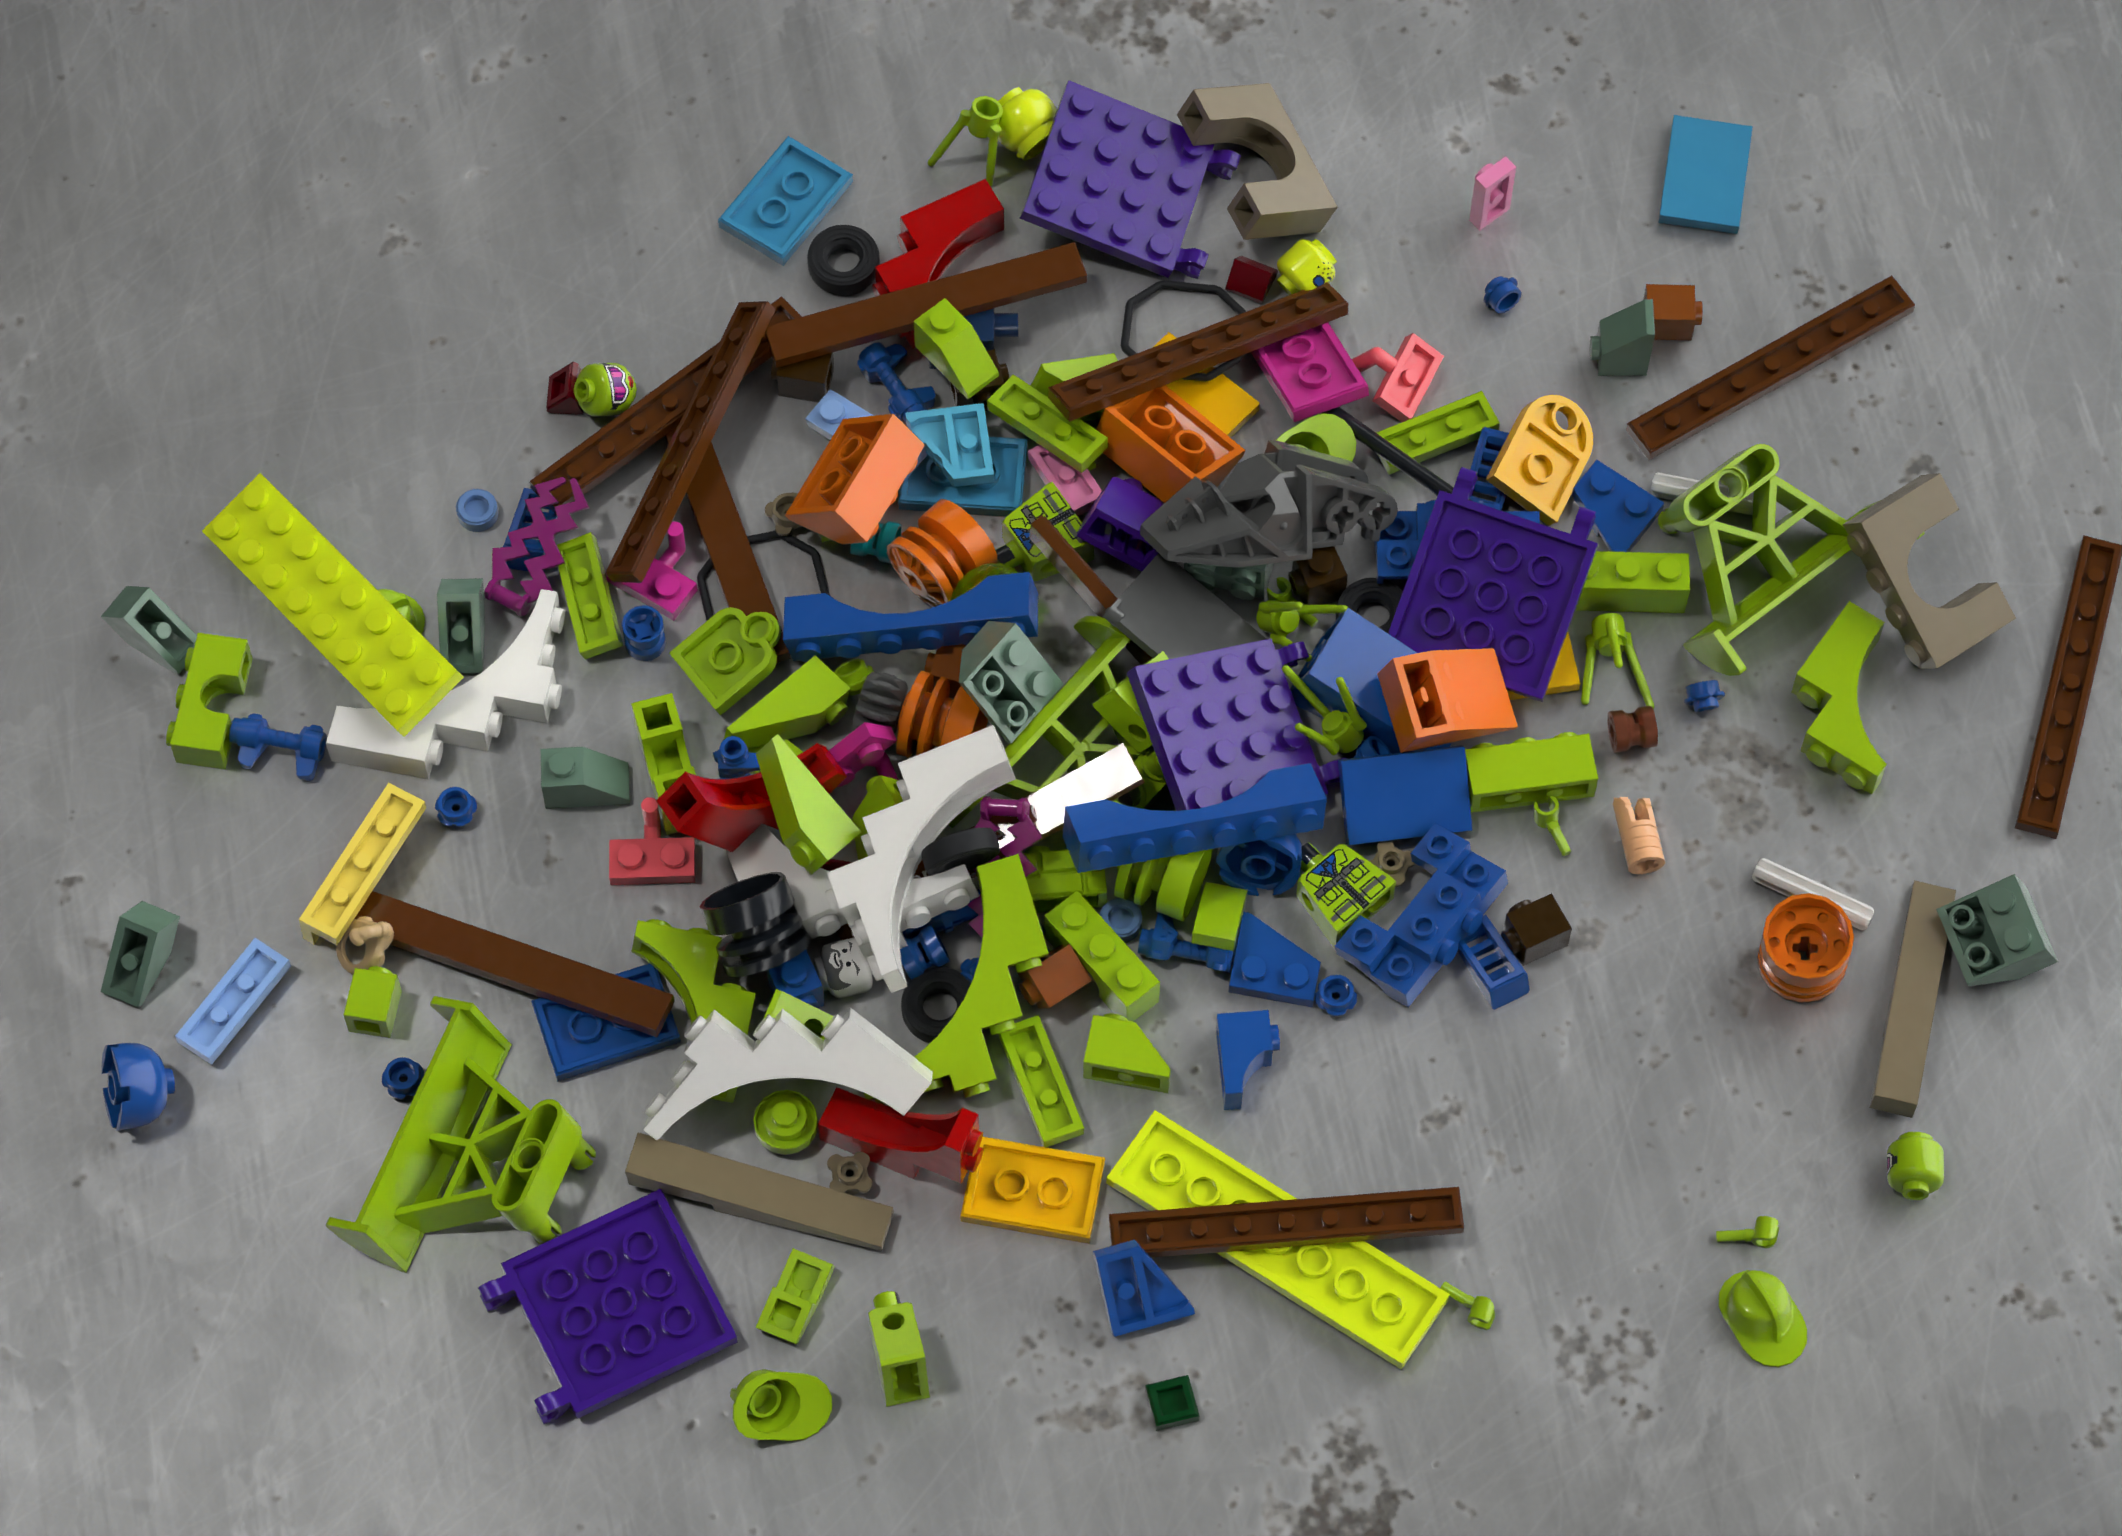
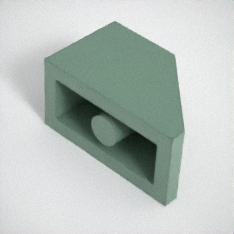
M1644 299L1600 320L1597 336H1590L1589 347L1590 360H1597L1598 376L1647 375L1655 338L1653 299Z
M483 578L441 579L437 592L440 653L460 673H482L484 667L485 636Z
M126 586L101 616L128 645L175 674H179L184 669L188 648L195 646L197 635L149 587Z
M586 747L540 749L541 788L546 809L630 804L628 762Z
M141 901L119 916L100 992L139 1008L142 1006L171 954L180 916L144 901Z

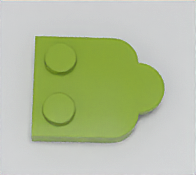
M728 607L718 611L670 651L669 654L721 716L772 673L777 663V655L773 647L780 639L781 626L778 620L770 613L754 612L746 616L740 609Z

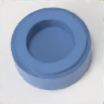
M472 489L462 494L457 501V517L459 523L465 529L481 532L491 528L497 521V502L490 492L483 489Z
M1116 898L1107 902L1100 911V916L1125 943L1133 940L1139 934L1142 927V913L1133 901Z

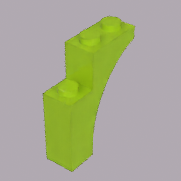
M1849 601L1797 672L1791 693L1795 694L1805 706L1821 710L1807 730L1800 751L1805 753L1807 758L1815 765L1827 767L1841 775L1849 786L1855 789H1863L1873 794L1882 780L1887 764L1876 752L1864 730L1858 707L1857 686L1859 672L1867 657L1878 643L1885 622Z
M650 919L646 922L638 920L631 952L653 965L669 981L683 1002L691 1025L699 1016L707 1019L711 1012L716 1010L748 1035L756 993L749 992L738 984L725 983L721 986L713 984L719 957L716 946L722 940V937L714 936L709 930L703 928L684 930L671 927L669 923L663 920ZM738 1087L729 1089L709 1099L733 1103Z

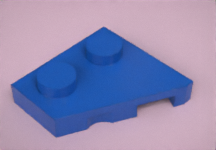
M1596 460L1573 488L1572 497L1579 507L1596 512L1592 529L1597 537H1602L1610 552H1630L1663 511L1664 507L1663 501L1599 460Z
M1243 911L1228 992L1313 1008L1321 962L1251 913Z
M1136 1240L1093 1251L1109 1328L1114 1337L1195 1314L1191 1302Z

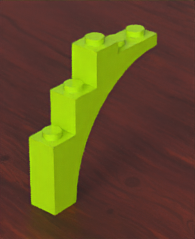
M1018 854L976 867L983 908V937L979 960L967 994L953 1018L929 1045L914 1056L933 1072L932 1083L924 1093L944 1087L941 1079L946 1077L950 1079L953 1092L956 1093L963 1090L965 1098L990 1091L988 1082L995 1081L997 1078L982 1030L989 1028L992 1036L1015 1029L1014 1020L1020 1019L1023 1016L1008 968L1016 966L1017 973L1040 967L1042 966L1040 958L1046 957L1049 954ZM864 1093L866 1099H875V1102L886 1105V1103Z

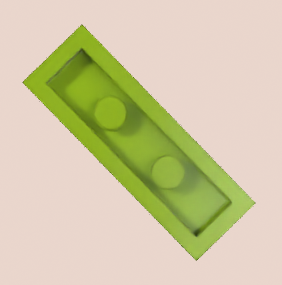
M1014 374L987 400V408L990 412L1081 473L1108 448V437L1080 418L1069 422L1047 396Z
M1480 391L1376 433L1420 463L1478 440L1483 427L1499 430L1500 422L1484 393ZM1378 455L1388 475L1400 471V469Z
M590 532L557 544L565 561V564L559 565L558 569L579 653L586 660L624 646L596 537Z
M1039 1015L1016 1022L1015 1029L998 1034L1042 1146L1049 1147L1084 1135L1083 1123Z

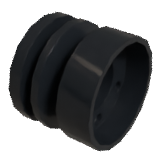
M770 872L740 880L720 889L702 901L700 909L709 932L712 935H727L718 942L716 951L721 957H725L722 966L725 974L729 977L746 976L772 969L794 958L808 948L810 944L809 936L805 930L799 929L803 923L801 916L797 913L783 914L795 901L786 876L783 873Z

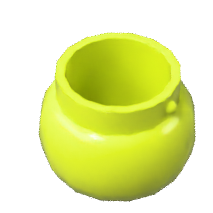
M1020 87L1014 88L998 101L1003 108L999 122L1001 132L998 141L1009 151L1017 152L1016 156L1026 161L1043 151L1057 108L1053 101L1038 89L1022 91Z

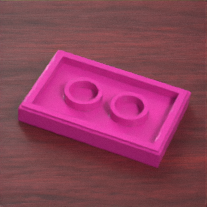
M1328 322L1251 352L1293 422L1369 396L1368 384Z

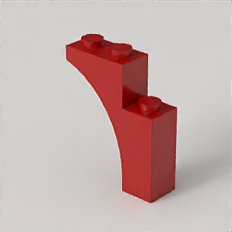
M986 179L900 216L901 233L897 235V240L904 254L875 266L876 283L872 285L875 297L940 279L945 270L962 253L978 242L1004 230V208ZM914 330L898 334L900 338L906 337L912 349L916 348Z
M816 743L803 753L797 755L829 794L847 777L826 746ZM685 771L656 800L678 832L730 852L736 850L761 824L779 830L761 772L733 779H709Z
M836 1087L818 1123L819 1139L852 1154L860 1151L864 1152L870 1157L871 1162L912 1179H915L920 1167L962 1184L967 1171L973 1173L976 1171L984 1148L980 1147L983 1132L979 1131V1114L963 1107L956 1112L948 1114H922L908 1111L903 1116L890 1106L868 1100Z

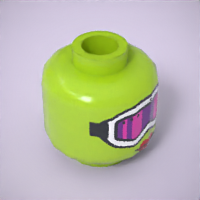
M594 363L586 365L580 371L574 385V394L579 406L585 413L591 416H615L622 414L629 409L636 397L637 391L633 376L625 366L619 363Z
M1907 1132L1900 1135L1898 1140L1892 1142L1887 1150L1888 1184L1895 1191L1902 1193L1903 1197L1907 1199L1922 1200L1927 1198L1930 1193L1937 1191L1944 1183L1943 1147L1927 1133Z

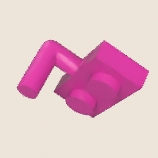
M679 522L671 523L667 531L669 546L658 560L656 558L653 559L642 583L613 582L606 576L607 582L647 606L653 607L673 621H675L698 591L696 582L672 569L686 551L684 530Z
M864 722L829 750L847 775L837 787L847 785L853 781L855 774L865 766L875 767L879 776L899 780L888 755L884 752L897 741L891 727Z

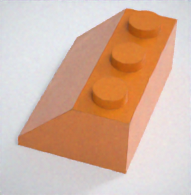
M1166 385L1105 408L1096 429L1108 437V448L1103 453L1134 479L1140 481L1145 488L1164 503L1195 476L1203 482L1209 480L1218 487L1246 451Z
M894 414L843 419L785 516L790 521L840 544L868 542L879 529L878 523L887 508L896 501L898 490L906 476L915 469L918 462L917 458L925 444Z

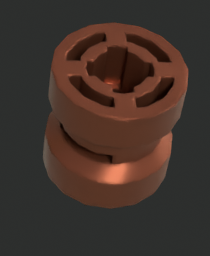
M1652 706L1638 707L1633 713H1626L1623 710L1608 712V733L1614 753L1628 751L1631 746L1639 745L1642 748L1657 746L1658 729Z

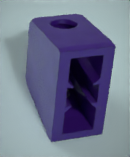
M1112 477L1093 503L1076 536L1134 568L1143 571L1158 552L1140 535V526L1163 503L1144 492V487L1140 481L1133 478L1122 480L1118 477Z

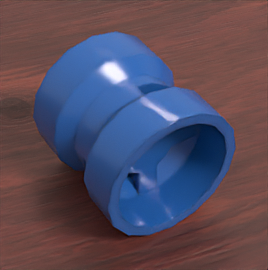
M643 605L630 609L624 615L622 629L625 648L628 654L640 661H650L659 657L666 646L663 618L660 613L653 607Z
M932 924L921 928L918 935L911 939L904 937L908 946L900 949L901 961L910 979L922 975L926 969L932 966L941 967L951 962ZM919 942H921L929 960L926 959L920 945L918 944Z

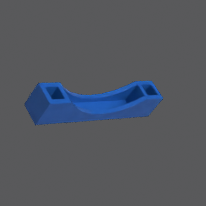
M1030 572L988 576L973 589L944 604L910 613L889 614L859 610L837 601L826 593L785 597L783 641L793 661L807 662L815 655L819 659L831 657L855 658L860 654L880 652L895 654L901 650L920 648L936 650L942 646L967 645L988 621L1016 623L1027 638L1038 637V591Z
M1311 763L1270 770L1257 784L1244 793L1222 803L1199 809L1181 811L1147 810L1122 805L1107 799L1066 806L1063 839L1078 873L1101 870L1114 866L1323 829L1327 797Z

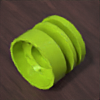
M1213 849L1117 866L1114 896L1127 900L1136 886L1134 903L1143 906L1152 891L1155 890L1158 892L1156 911L1184 922L1201 890Z

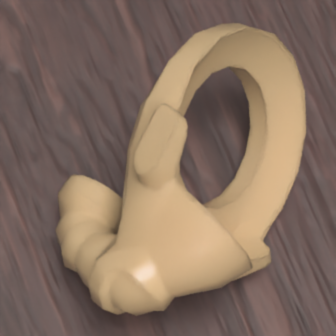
M368 916L354 919L338 945H336L337 957L342 968L354 974L355 968L368 970L372 966H383L385 960L384 951L390 946L394 937L391 924L383 921L373 922L372 918ZM348 936L354 945L361 946L364 943L366 945L365 956L359 964H353L346 956L345 943Z

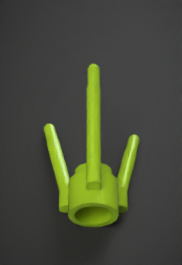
M988 96L975 98L970 110L964 109L961 111L958 121L928 160V166L933 167L964 126H968V130L973 136L989 138L986 180L992 186L995 174L997 144L1001 132V127L999 126L1003 113L1001 104L996 99Z
M1267 600L1259 603L1256 620L1262 631L1270 633V638L1274 644L1284 647L1294 643L1286 638V635L1298 627L1300 614L1343 613L1348 606L1303 605L1301 602ZM1309 653V658L1304 659V661L1310 662L1312 660V656Z
M1617 613L1598 615L1591 621L1593 634L1585 637L1587 652L1582 683V705L1589 703L1596 650H1599V653L1603 656H1613L1616 668L1623 666L1621 653L1625 651L1646 706H1652L1654 709L1655 705L1633 648L1631 633L1626 632L1624 618Z
M1284 665L1282 667L1283 673L1324 718L1321 724L1323 735L1301 723L1295 725V730L1324 746L1331 755H1336L1338 752L1349 753L1355 750L1364 738L1363 730L1367 724L1359 716L1343 677H1337L1336 684L1348 713L1339 710L1330 712L1303 680L1288 665Z

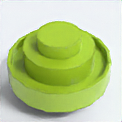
M792 1090L775 1091L764 1097L756 1107L753 1118L756 1137L762 1146L773 1153L783 1155L798 1153L808 1147L815 1138L818 1128L816 1108L810 1099L800 1092Z

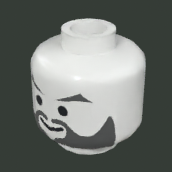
M855 938L826 944L821 948L820 957L814 958L816 973L823 985V991L828 990L832 997L840 999L867 992L872 988L873 973Z

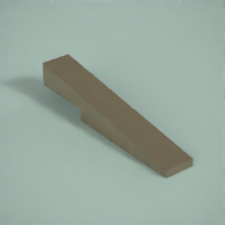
M1914 880L1869 1108L1912 1118L1918 1105L1948 939L1936 909L1955 900L1956 890Z
M639 1132L637 1133L625 1170L628 1183L632 1186L653 1191L661 1189L666 1194L712 1204L716 1212L880 1251L883 1249L894 1209L891 1206L663 1139L655 1140L652 1136Z

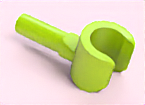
M1284 577L1276 578L1277 586L1283 593L1276 594L1267 588L1268 600L1298 602L1293 598L1290 581ZM1312 614L1299 615L1312 628L1319 621Z
M1548 796L1549 812L1541 811L1535 801L1534 822L1539 827L1548 829L1562 856L1569 855L1572 851L1558 823V800L1554 796Z
M1759 1216L1756 1219L1754 1230L1716 1231L1717 1242L1752 1241L1758 1247L1770 1248L1777 1241L1779 1222L1773 1217Z
M1446 1281L1441 1285L1440 1288L1449 1293L1451 1298L1471 1309L1467 1318L1471 1325L1484 1330L1491 1328L1496 1315L1491 1299L1484 1296H1476L1474 1298Z

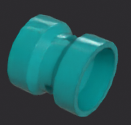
M888 521L885 524L878 523L879 529L868 542L851 544V554L862 557L871 554L877 556L879 561L891 564L887 555V546L897 537H901L902 525L892 521Z

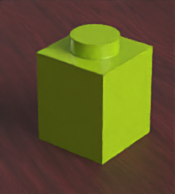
M378 966L369 967L368 970L354 969L343 1014L348 1032L391 1038L402 993L397 974H393L390 970Z

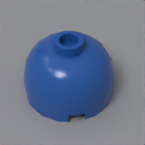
M1296 834L1267 840L1219 847L1216 864L1218 863L1220 866L1219 874L1222 880L1231 887L1248 890L1247 894L1252 896H1259L1257 888L1273 890V895H1279L1291 889L1300 877L1302 844Z
M121 1043L105 1046L101 1067L102 1074L108 1073V1087L103 1088V1096L111 1126L116 1128V1130H123L150 1124L159 1118L165 1109L167 1094H174L175 1079L172 1069L164 1068L160 1056L152 1048L140 1043Z

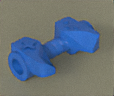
M880 342L873 343L862 350L857 365L869 383L882 381L892 396L888 399L890 414H894L899 420L906 423V412L923 411L932 408L935 404L936 395L932 386L906 389L893 370L907 356V350L900 344H893L885 348Z
M253 713L248 718L233 719L229 740L231 743H237L240 746L238 761L243 769H251L258 757L270 745L295 750L297 777L302 780L312 781L316 775L318 763L322 760L325 753L327 735L323 732V728L318 725L305 726L300 734L270 729L267 720L262 718V715Z
M730 736L725 738L719 750L713 752L714 760L718 763L720 779L745 777L750 775L749 772L760 770L756 753L748 752L747 745L739 737Z
M1158 913L1155 928L1150 930L1142 928L1138 954L1146 955L1147 958L1164 961L1169 960L1171 956L1205 961L1206 966L1213 970L1229 973L1231 971L1234 951L1177 939L1178 932L1174 928L1173 919L1170 916Z

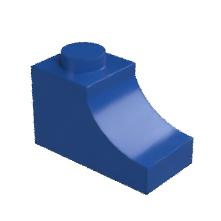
M1269 1010L1217 1014L1216 1040L1224 1110L1241 1109L1243 1089L1247 1081L1258 1069L1271 1066L1273 1051L1280 1050L1278 1025H1270Z

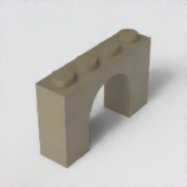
M1263 83L1193 89L1177 113L1193 146L1219 143L1243 145L1262 156L1269 163L1277 180L1244 183L1227 207L1243 240L1321 232L1338 206L1271 84Z
M1941 473L1917 477L1843 524L1848 533L1847 542L1849 547L1861 558L1867 569L1866 578L1874 591L1880 594L1887 607L1885 614L1888 621L1894 628L1899 630L1905 642L1904 650L1907 657L1919 669H1938L2016 619L1997 582L1978 583L1941 607H1934L1926 603L1914 591L1909 580L1907 568L1909 553L1914 542L1923 532L1959 510Z

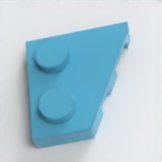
M984 403L905 413L907 427L925 444L926 452L953 487L994 482V470Z

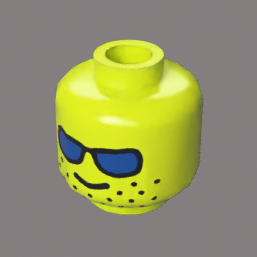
M1300 239L1278 259L1277 268L1281 276L1277 279V282L1288 295L1302 290H1313L1327 282L1330 283L1335 278L1336 273L1333 265L1337 261L1331 252L1317 239H1314L1312 242Z

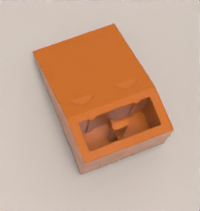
M1494 648L1431 650L1393 658L1377 673L1401 753L1518 728Z

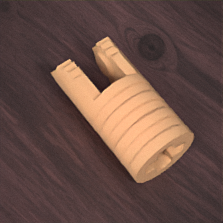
M1628 797L1614 798L1613 808L1628 871L1639 875L1659 870L1664 866L1665 859L1650 798L1638 799L1634 806V811Z

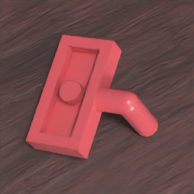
M1412 333L1404 338L1395 357L1380 347H1374L1353 358L1352 361L1360 373L1374 365L1387 372L1372 401L1400 422H1404L1413 418L1444 355Z
M645 798L641 803L644 839L609 840L610 885L695 883V839L693 837L661 838V820L658 803L655 798Z

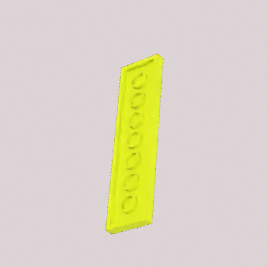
M261 473L202 530L403 737L464 678Z
M1156 1110L1151 1114L1106 1177V1184L1149 1211L1297 1199ZM1365 1241L1217 1252L1223 1258L1401 1370L1448 1302L1450 1296L1449 1293Z

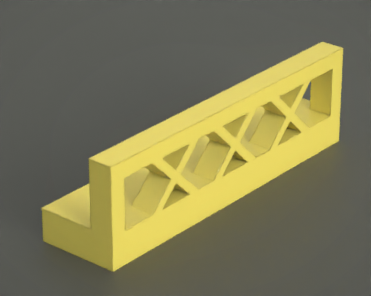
M388 782L299 918L304 940L314 945L318 938L322 937L338 945L351 922L355 919L426 809L425 801Z

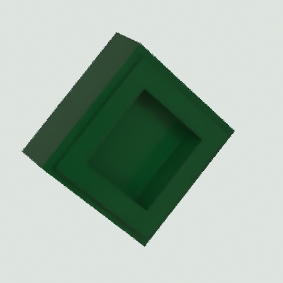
M1188 1375L1145 1385V1392L1156 1431L1199 1421L1200 1416Z

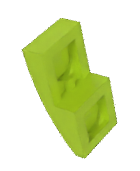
M1206 882L1193 928L1191 943L1234 951L1248 890Z
M792 1248L776 1288L772 1287L755 1328L797 1345L821 1300L835 1266Z

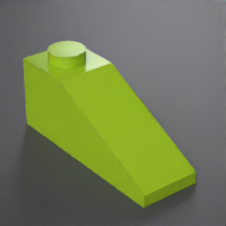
M815 655L728 726L724 739L736 736L741 738L748 748L767 744L777 734L785 740L816 733L827 723L830 725L836 724L848 710L846 703L851 688Z
M777 734L756 753V758L782 841L790 850L794 861L812 875L856 838L861 831Z

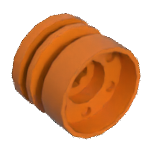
M946 499L937 501L918 518V528L908 527L902 533V537H897L887 546V555L899 577L914 594L931 607L954 600L955 597L961 596L967 591V582H977L998 563L994 545L981 526L964 509Z
M921 670L902 705L898 720L896 752L898 755L909 758L917 746V756L934 749L935 746H942L986 728L988 719L962 686L956 692L954 699L949 698L950 679L941 676L934 687V675Z
M1810 893L1793 895L1776 904L1766 918L1757 957L1760 975L1772 991L1784 999L1804 1003L1821 1000L1836 990L1844 979L1854 941L1851 921L1843 909L1827 897ZM1798 951H1806V956L1809 960H1801V955Z

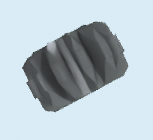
M871 672L866 677L861 694L859 695L853 717L852 730L854 731L861 724L867 722L889 726L895 734L902 705L908 691L906 681L888 673Z

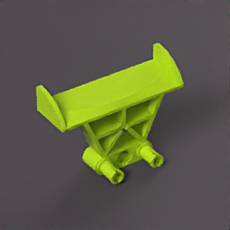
M1756 444L1736 453L1674 499L1669 508L1664 509L1665 511H1662L1658 516V525L1667 534H1675L1677 531L1683 533L1693 531L1713 622L1682 645L1701 663L1716 672L1728 676L1740 675L1746 670L1745 664L1729 641L1850 551L1851 548L1847 542L1848 533L1843 524L1877 503L1875 502L1863 507L1848 520L1842 518L1776 476L1775 474L1780 466L1777 452L1767 444ZM1719 480L1722 485L1728 486V497L1720 492ZM1754 492L1752 531L1715 521ZM1776 502L1791 510L1789 514L1777 523H1775ZM1802 518L1828 534L1791 563L1774 540ZM1923 532L1917 539L1922 537L1925 534V532ZM1720 541L1742 547V549L1724 561ZM1755 554L1771 578L1734 605L1728 574Z
M1085 616L1074 624V629L1096 651L1056 692L1019 736L1004 748L1010 765L1013 767L1042 735L1065 759L1039 787L1015 779L992 790L993 792L1020 800L1058 780L1066 770L1068 774L1085 765V761H1092L1119 746L1092 743L1109 725V722L1104 717L1081 742L1057 720L1091 682H1093L1099 698L1117 685L1108 664L1131 639L1105 618ZM1113 728L1119 744L1124 743L1145 781L1144 784L1128 792L1132 798V807L1143 809L1166 784L1154 747L1148 748L1143 752L1136 751ZM984 796L958 814L948 825L951 828L957 825ZM1118 798L1113 800V802L1121 804Z
M433 996L430 1006L449 1023L355 1222L329 1217L325 1225L340 1239L358 1251L407 1273L425 1233L504 1216L517 1230L529 1232L539 1245L556 1238L557 1236L551 1231V1228L556 1234H561V1226L547 1213L569 1164L577 1170H584L591 1166L594 1161L585 1152L591 1157L596 1158V1150L582 1137L581 1126L558 1101L545 1099L538 1102L530 1110L496 1081L512 1044L474 1003ZM508 1158L499 1176L493 1163Z

